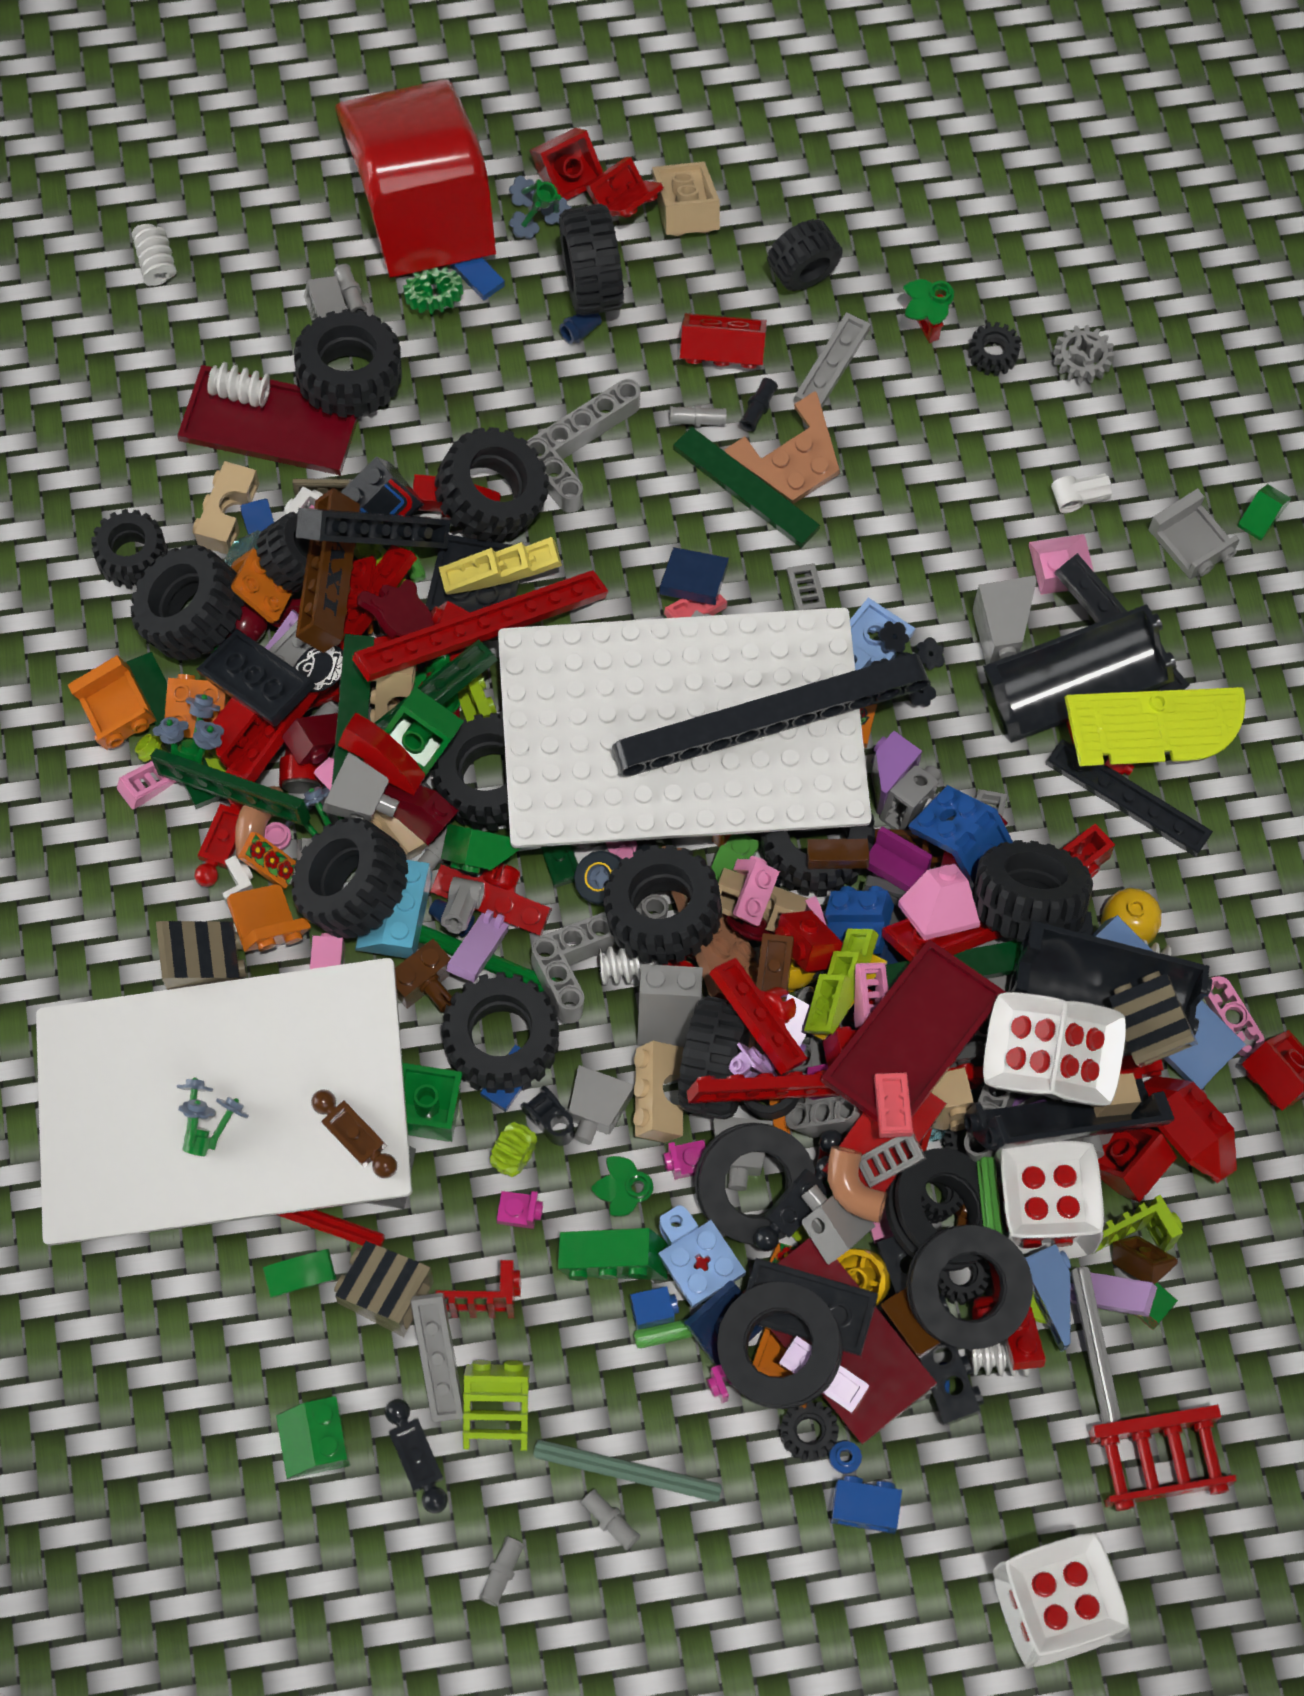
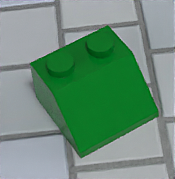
M414 687L384 731L411 755L425 775H427L464 721L417 687Z
M448 824L441 859L451 861L450 867L479 874L480 868L492 870L521 848L512 847L510 837Z
M402 1063L408 1135L452 1142L458 1115L462 1072Z
M336 1396L305 1402L276 1415L287 1480L350 1466L340 1403Z

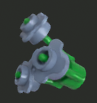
M197 694L195 698H186V703L191 704L189 713L197 717L192 739L183 740L179 746L177 745V742L184 738L183 730L188 729L189 726L187 721H178L175 717L164 718L159 726L153 728V734L160 736L162 742L171 745L172 754L202 764L206 749L211 750L221 746L222 740L220 737L223 735L224 729L214 723L203 721V718H212L213 712L219 711L220 706L213 703L212 697L205 694Z

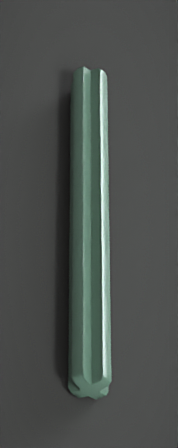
M538 1440L534 1449V1457L537 1459L713 1502L719 1501L722 1491V1485L719 1483Z

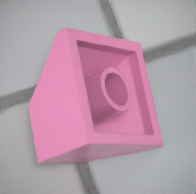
M1085 534L1029 542L1040 595L1069 591L1054 572L1077 553L1094 572Z
M956 864L927 870L898 901L899 908L924 940L980 926L969 881Z

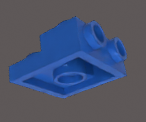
M843 886L840 891H831L825 912V917L828 921L827 927L842 942H844L847 928L873 929L879 934L873 954H882L885 939L882 937V928L889 926L894 908V903L888 890H884L879 886H871L868 891H857L853 887Z

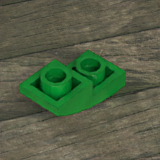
M329 1249L263 1267L270 1298L336 1280Z

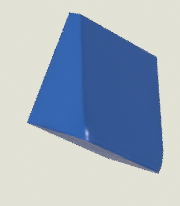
M267 498L240 505L249 539L259 537V534L265 528L274 523Z

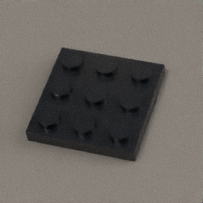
M449 535L448 549L439 548L426 601L429 611L431 612L435 606L439 607L446 601H450L468 612H473L516 597L521 579L483 589L447 595L439 571V567L489 548L497 552L513 545Z

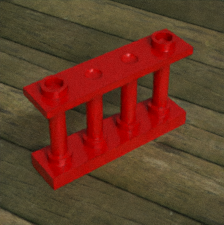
M1219 1404L1093 1425L1089 1430L1091 1444L1101 1443V1447H1105L1115 1495L1109 1496L1104 1501L1105 1507L1115 1506L1116 1511H1124L1135 1508L1134 1503L1207 1490H1209L1210 1495L1229 1492L1228 1487H1231L1237 1481L1236 1475L1222 1477L1211 1431L1214 1428L1213 1424L1221 1418ZM1194 1427L1195 1431L1199 1432L1210 1479L1191 1482L1180 1434L1183 1433L1182 1429ZM1163 1432L1164 1437L1168 1438L1178 1481L1177 1485L1159 1486L1149 1439L1152 1438L1151 1434ZM1132 1437V1441L1137 1444L1147 1490L1128 1493L1118 1444H1120V1439Z

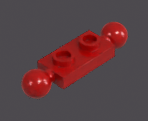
M229 800L230 807L223 804L219 805L198 853L199 860L205 862L199 865L194 873L195 880L200 886L210 887L217 882V866L227 869L225 860L232 857L236 848L235 827L243 804Z

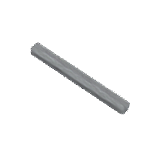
M1088 1267L1075 1268L1071 1270V1276L1102 1423L1121 1421L1090 1270Z

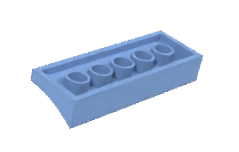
M1118 915L1105 920L1092 935L1153 951ZM1201 1000L1196 1006L1195 1018L1199 1019V1026L1195 1035L1198 1044L1164 1059L1185 1080L1193 1081L1200 1089H1203L1214 1075L1246 1044Z

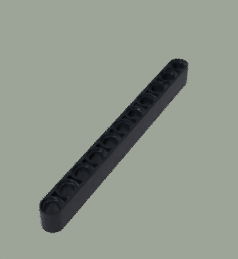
M910 654L630 736L615 742L612 745V750L621 775L624 777L633 776L914 693L925 688L930 682L919 655Z

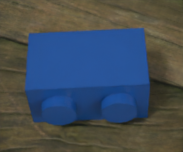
M844 1476V1480L838 1479L836 1483L831 1524L895 1534L898 1527L902 1490L895 1489V1484L890 1482L877 1481L876 1485L864 1484L862 1478Z

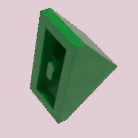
M1269 484L1265 485L1257 492L1237 527L1262 541L1292 498Z

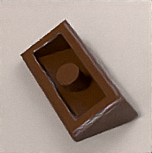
M807 839L808 869L869 868L868 839Z
M1139 1236L1113 1242V1264L1141 1281L1152 1282L1155 1285L1178 1264V1259Z
M907 1288L880 1304L919 1358H922L942 1343L929 1335L917 1322L908 1302Z

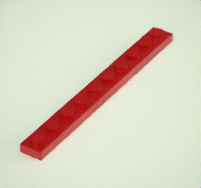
M391 545L375 567L371 593L380 597L379 590L383 585L397 587L417 560L414 553L410 550ZM362 607L348 609L344 622V635H362L375 616ZM344 638L341 641V643L337 645L342 650L344 645ZM321 691L309 692L276 727L263 720L226 770V773L255 782L283 744L282 736L296 718H302Z
M594 570L357 651L354 653L352 660L367 682L471 646L478 639L482 642L498 636V632L502 628L525 627L606 598L608 589Z
M965 1063L948 1070L965 1068L970 1089H976L984 1082L983 1066L974 1067L972 1063ZM827 1070L809 1075H803V1072L800 1071L790 1072L785 1076L762 1073L756 1077L747 1078L742 1074L731 1075L726 1079L702 1076L696 1079L687 1090L688 1103L840 1095L820 1082L821 1077Z

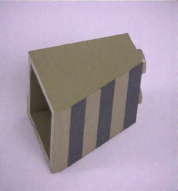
M156 922L161 974L167 990L238 980L247 977L245 960L239 959L238 950L243 949L233 922Z
M1159 971L1143 977L1144 983L1132 987L1131 983L1114 989L1115 995L1109 997L1113 1009L1125 1016V1039L1135 1064L1140 1068L1198 1044L1168 974L1161 975Z
M366 1241L362 1249L358 1247L350 1259L352 1266L347 1275H341L335 1285L334 1292H336L337 1303L404 1338L414 1320L411 1306L412 1297L428 1295L434 1284L431 1268Z

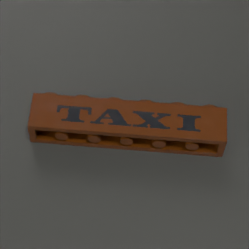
M332 488L315 500L314 509L359 512L360 504ZM309 540L296 638L322 653L333 646L339 645L344 638L343 629L348 611L347 599L351 588L350 577L354 566L353 554L356 543Z

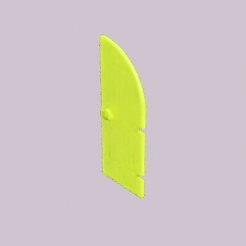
M1243 687L1074 694L1064 697L1079 766L1104 765L1103 756L1108 755L1111 765L1165 762L1166 752L1170 753L1172 762L1193 761L1211 757L1224 750L1235 739L1242 726L1246 706Z

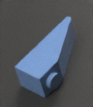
M1055 1244L1025 1259L1032 1275V1294L1060 1351H1064L1070 1345L1069 1268H1071V1263L1065 1251H1059Z

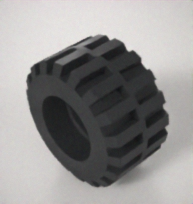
M811 219L803 221L784 232L769 249L767 261L787 290L798 291L807 289L826 278L839 264L843 255V249L824 221Z
M128 509L121 510L122 514L116 515V512L110 514V519L103 518L100 521L101 527L95 528V537H92L91 544L97 566L101 574H104L105 579L108 582L113 580L115 586L121 587L122 584H125L126 589H132L133 585L137 584L139 578L142 579L144 577V571L147 567H152L159 556H166L168 549L162 529L155 519L152 520L151 515L147 513L141 515L140 510L135 509L132 513H129ZM139 542L144 544L143 548L134 555L121 556L116 554L117 550L126 543Z
M289 512L265 528L259 534V539H257L256 543L259 548L256 550L257 556L261 560L259 563L266 570V575L271 577L277 586L282 585L284 590L289 591L291 589L293 592L302 591L310 540L296 537L298 512Z

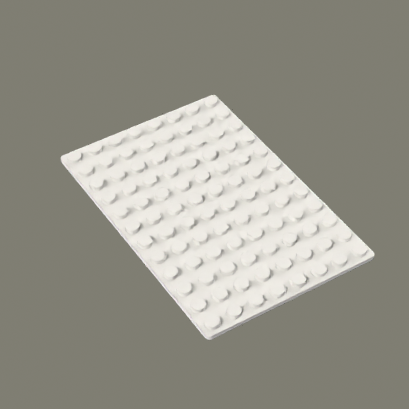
M811 609L515 627L499 630L498 641L510 842L512 847L525 848L867 826L871 823L860 709L633 776L624 777L621 775L612 750V745L615 742L630 736L855 671L848 609Z
M390 958L44 1007L36 1012L43 1242L48 1246L407 1197L412 1193L395 964ZM194 1077L205 1081L204 1086L213 1088V1092H197L198 1100L205 1101L208 1107L215 1109V1115L209 1116L207 1119L199 1118L197 1127L208 1129L210 1131L208 1136L212 1137L227 1111L226 1108L216 1102L217 1098L225 1101L227 1097L239 1099V1102L244 1105L242 1111L249 1115L248 1118L233 1113L218 1138L215 1150L208 1149L206 1156H197L182 1151L188 1117L184 1116L183 1112H180L178 1108L184 1102L190 1100L191 1090H182L177 1088V1085L186 1084V1079H193ZM322 1089L331 1091L336 1098V1106L344 1100L386 1143L387 1147L381 1153L392 1155L398 1165L397 1171L392 1177L383 1179L376 1176L372 1169V1161L364 1168L321 1123L327 1114H319L313 1110L311 1099L315 1092Z

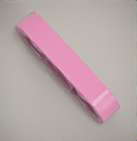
M1221 976L1212 977L1210 994L1207 997L1204 996V999L1209 1008L1234 1033L1240 1031L1236 1035L1243 1042L1246 1039L1245 1036L1248 1040L1254 1039L1256 1041L1253 1048L1247 1045L1238 1052L1239 1055L1248 1058L1265 1042L1264 1036L1230 981ZM1214 986L1217 989L1222 988L1224 990L1223 994L1221 995L1222 998L1219 994L1213 995L1211 993ZM1224 1000L1226 1005L1221 1009L1219 1006H1221ZM1229 1010H1235L1240 1013L1242 1020L1238 1024H1232L1227 1021L1225 1013ZM1246 1025L1248 1028H1246L1243 1034L1241 1029Z

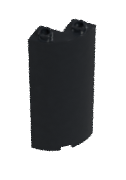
M1146 604L1021 651L1015 655L984 665L983 668L991 695L995 699L998 708L997 712L1010 742L1013 743L1068 722L1069 717L1064 698L1066 695L1144 692L1174 682L1173 669L1177 668L1172 653H1166L1161 644L1159 631L1163 629L1158 614H1152Z
M1032 920L1020 946L1022 951L1019 961L1015 963L1009 992L1044 995L1065 1001H1079L1113 1009L1109 997L1115 995L1114 989L1131 983L1132 987L1144 983L1143 977L1159 971L1161 975L1168 974L1194 1035H1196L1199 1026V1019L1195 1018L1196 1006L1204 996L1207 997L1210 994L1212 979L1209 978L1210 966Z
M1138 1078L1135 1081L1141 1103L1131 1114L1096 1117L1094 1107L1064 1102L1061 1099L983 1110L981 1102H975L964 1115V1125L967 1132H972L973 1136L983 1147L989 1150H1001L1165 1126L1174 1121L1175 1118L1165 1092H1156L1149 1097L1142 1078Z

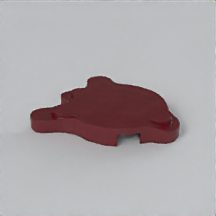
M404 580L399 588L383 585L379 590L380 597L368 591H362L357 597V604L372 613L384 632L392 639L395 635L400 637L434 625L431 612L419 598L417 586L411 580Z

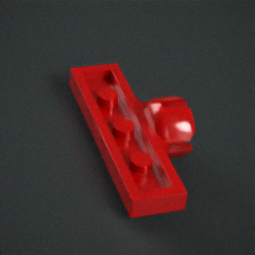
M500 863L492 870L484 869L481 876L472 877L441 864L430 892L448 899L453 877L483 882L484 895L479 909L474 910L484 914L487 909L494 911V918L501 914L505 916L504 922L542 936L552 908L516 893V885L520 878L519 870L510 865Z
M736 957L716 966L709 973L780 1075L802 1065L808 1059L785 1026V1023L794 1018L796 1014L795 999L791 998L785 1002L781 999L790 994L788 990L774 987L767 991H761Z
M990 1262L989 1273H991L989 1281L993 1295L978 1297L974 1300V1307L972 1309L973 1320L988 1314L998 1302L1001 1290L998 1273ZM1030 1305L1023 1323L1005 1340L1013 1370L1042 1368L1045 1366L1046 1359Z

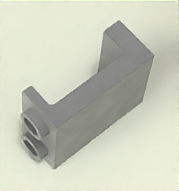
M1198 488L1153 516L1148 529L1190 580L1197 575H1206L1219 561L1226 562L1231 559L1237 552L1236 547L1240 540L1236 535L1229 538L1202 506L1205 496Z

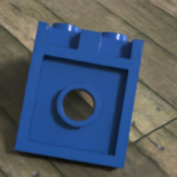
M949 785L908 825L912 834L953 854L960 870L968 879L972 892L981 857L994 846L997 847L1000 843H1013L997 809ZM956 816L952 821L947 820L950 817Z

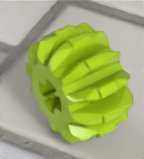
M516 1122L507 1125L504 1131L500 1132V1136L495 1141V1145L491 1150V1165L504 1175L507 1174L514 1177L520 1174L523 1168L527 1166L529 1159L532 1158L533 1151L536 1149V1133L531 1131L529 1127Z

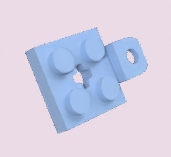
M869 597L850 619L855 670L868 667L873 661H880L883 658L892 660L898 654L893 649L890 651L886 650L884 642L870 639L867 633L874 634L876 631L879 632L888 621L893 622V624L901 622L906 628L905 633L909 636V639L915 632L913 626Z
M681 1205L676 1206L660 1217V1233L669 1247L659 1252L658 1257L692 1309L715 1295L730 1280L735 1282L746 1275V1271L712 1220L698 1228L689 1211ZM679 1223L681 1226L673 1227L671 1224ZM701 1256L703 1259L707 1257L710 1260L707 1264L709 1268L707 1271H704L702 1268L697 1270L694 1268L697 1257Z

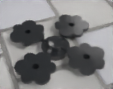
M888 621L878 633L880 640L884 642L885 649L889 651L893 649L896 653H900L896 658L910 655L908 652H903L906 648L905 644L909 642V636L905 633V626L901 622L893 624V622ZM928 637L924 642L917 644L919 652L916 654L919 655L922 664H925L928 670L944 665L945 659L942 655L944 649L941 645H937L934 638ZM883 658L880 661H873L870 666L889 660ZM931 682L922 690L909 694V701L913 706L922 705L927 707L931 704V700L936 697V690L930 686Z

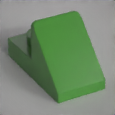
M732 834L726 845L720 846L711 866L715 872L716 880L719 882L724 868L734 871L733 868L737 859H750V856H755L761 846V842L746 834Z

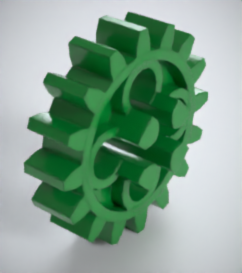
M437 267L433 268L432 271H428V269L423 270L422 274L415 272L413 273L414 279L407 278V285H403L406 304H410L412 310L418 308L419 313L429 310V313L433 314L436 309L444 312V307L453 308V301L460 302V295H464L461 276H457L455 270L449 272L448 267H444L442 270H438ZM431 284H434L436 296H433Z

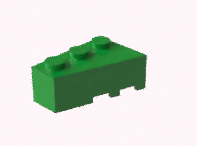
M650 1228L560 1232L558 1269L566 1274L570 1280L576 1281L587 1280V1277L667 1280L668 1271L658 1257V1253L669 1246L665 1240Z

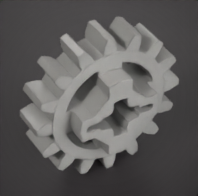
M1076 325L1074 326L1073 333L1066 329L1063 337H1058L1053 351L1055 356L1054 365H1061L1059 373L1068 372V380H1071L1074 376L1078 377V383H1082L1083 378H1087L1090 383H1093L1095 375L1102 379L1104 372L1110 371L1115 353H1112L1113 343H1107L1109 336H1099L1100 329L1098 328L1091 332L1089 325H1086L1084 330L1081 331Z

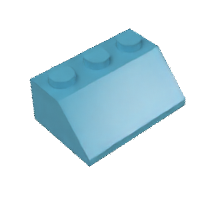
M406 860L408 862V874L405 877L408 882L406 889L402 890L401 894L403 897L400 903H396L393 908V914L383 919L381 926L377 929L371 928L370 933L363 936L358 935L355 948L357 951L408 958L417 951L432 881L429 863Z

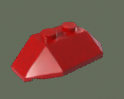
M233 698L230 699L213 721L215 725H219L224 729V733L220 737L222 744L220 747H216V755L226 769L229 768L263 721L262 718Z
M1155 1076L1144 1082L1149 1097L1156 1092H1165L1175 1120L1168 1125L1159 1126L1158 1129L1190 1165L1200 1172L1211 1176V1179L1216 1183L1221 1182L1237 1170L1235 1130L1227 1121L1225 1115L1207 1098L1202 1089L1193 1081Z

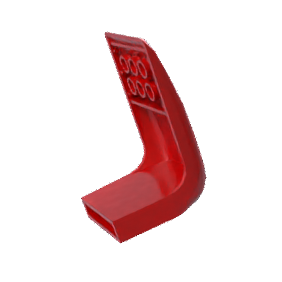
M443 79L339 102L335 106L367 196L385 266L390 278L496 254L490 189L485 161L477 135L453 84L449 80Z

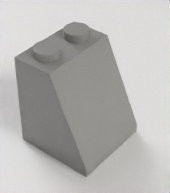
M1036 576L979 584L972 612L986 665L1020 652L1036 586Z
M641 964L637 1046L657 1041L685 1047L690 1021L694 1015L695 1007L701 999L703 967Z

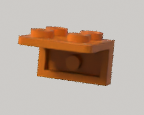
M252 548L232 563L231 568L237 572V575L231 584V589L268 622L274 623L279 619L293 591L291 589L289 591L284 590L282 585L277 586L273 579L266 575V570L259 563L261 560L257 556L256 549Z
M178 674V678H168L165 718L175 717L178 721H187L189 727L183 730L184 738H193L197 717L189 713L191 704L186 703V698H195L197 694H205L212 697L213 703L219 705L220 710L214 711L212 718H203V721L213 723L218 713L225 707L226 697L231 696L208 680H195L194 675Z
M278 884L233 893L227 898V904L244 952L257 949L265 951L283 943L286 945L295 944L303 939L302 936L311 928L309 920L305 917L293 920L283 889Z

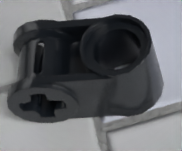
M543 1086L540 1088L541 1092L528 1103L523 1102L520 1107L528 1119L538 1126L553 1144L558 1146L567 1145L574 1139L575 1135L573 1118L549 1088ZM558 1123H564L568 1126L567 1130L561 1133L555 1132L552 1129Z

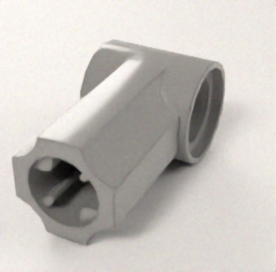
M453 877L449 888L448 903L441 917V925L447 928L448 932L459 934L467 929L474 909H479L484 895V883Z

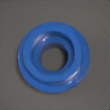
M841 1441L833 1446L829 1459L831 1466L837 1472L850 1474L859 1468L862 1454L854 1443ZM842 1452H849L852 1460L850 1462H843L840 1459V1454Z

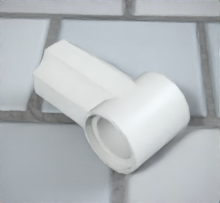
M1105 473L1076 479L1074 476H1064L1055 480L1051 485L1061 513L1074 512L1080 509L1083 504L1110 499L1112 496L1111 482L1109 476Z

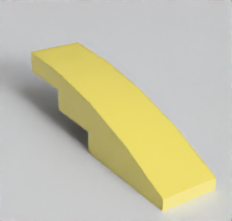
M552 537L528 546H524L521 542L497 552L489 548L439 567L445 593L448 595L509 583L560 567L562 564L556 542Z

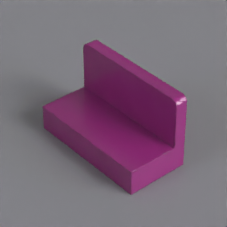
M881 827L878 830L876 843L869 852V868L866 869L907 892L927 870H930L932 855L885 827Z

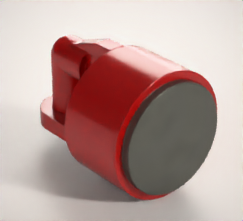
M285 744V756L280 758L279 786L285 791L292 793H306L310 788H322L323 783L317 778L314 771L324 761L318 764L308 763L299 765Z

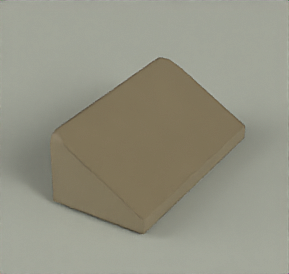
M295 478L292 483L296 497L302 487L311 491L317 490L323 495L332 488L341 492L352 479Z

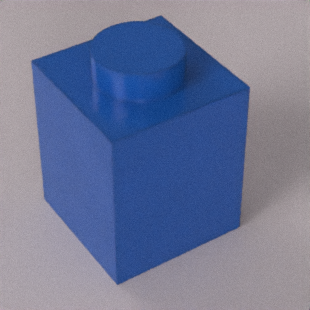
M667 1286L630 1295V1303L637 1330L674 1322V1314L679 1313L675 1294L669 1295Z

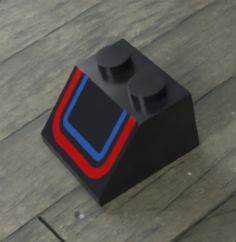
M377 456L341 491V493L360 504L359 512L412 516L424 505L423 501L393 464Z

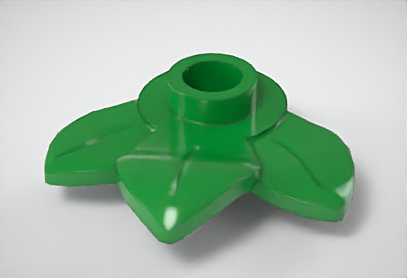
M918 279L903 286V290L912 298L905 310L907 318L923 320L928 317L932 325L939 324L947 318L949 314L948 306L954 300V290L948 282L936 281L931 283L926 279ZM942 294L945 297H937V295Z
M620 1156L607 1158V1167L610 1175L598 1180L591 1187L592 1192L599 1199L611 1202L610 1216L616 1217L632 1213L638 1203L644 1202L651 1197L654 1188L653 1181L649 1175L644 1172H638L632 1160ZM637 1183L642 1184L644 1187L643 1191L639 1193L632 1189L633 1185Z

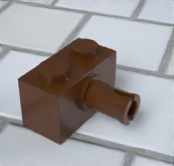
M431 939L395 967L397 998L407 1009L426 994L441 1012H445L447 1004L448 1006L452 1005V995L441 984L442 981L452 974L447 972V965L451 958L434 939Z

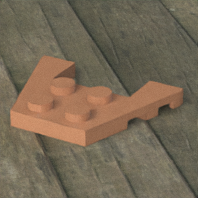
M816 391L794 404L795 410L808 426V429L765 457L760 458L745 436L724 449V452L792 504L840 474Z

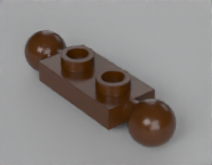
M322 1089L314 1093L311 1099L313 1110L319 1114H327L321 1123L364 1168L372 1161V1169L376 1176L383 1179L392 1177L396 1173L398 1165L392 1155L381 1153L387 1147L386 1143L344 1100L336 1106V1098L331 1091Z

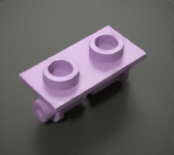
M741 1043L737 1044L742 1052L734 1057L729 1065L730 1071L734 1075L742 1074L747 1078L756 1077L762 1073H773L774 1076H778L774 1071L776 1069L766 1053L762 1055L754 1046L749 1048Z

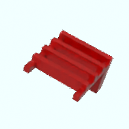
M501 1260L500 1291H436V1293H444L445 1299H448L446 1308L447 1312H450L451 1318H458V1312H469L470 1318H477V1312H488L489 1318H496V1312H507L508 1319H514L515 1297H521L520 1270H515L514 1260ZM457 1299H468L467 1304H458ZM476 1299H487V1304H477Z

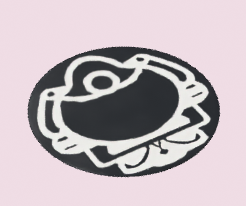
M333 646L322 653L312 647L301 655L294 668L313 680L316 686L310 692L326 690L341 678L343 650L338 646Z

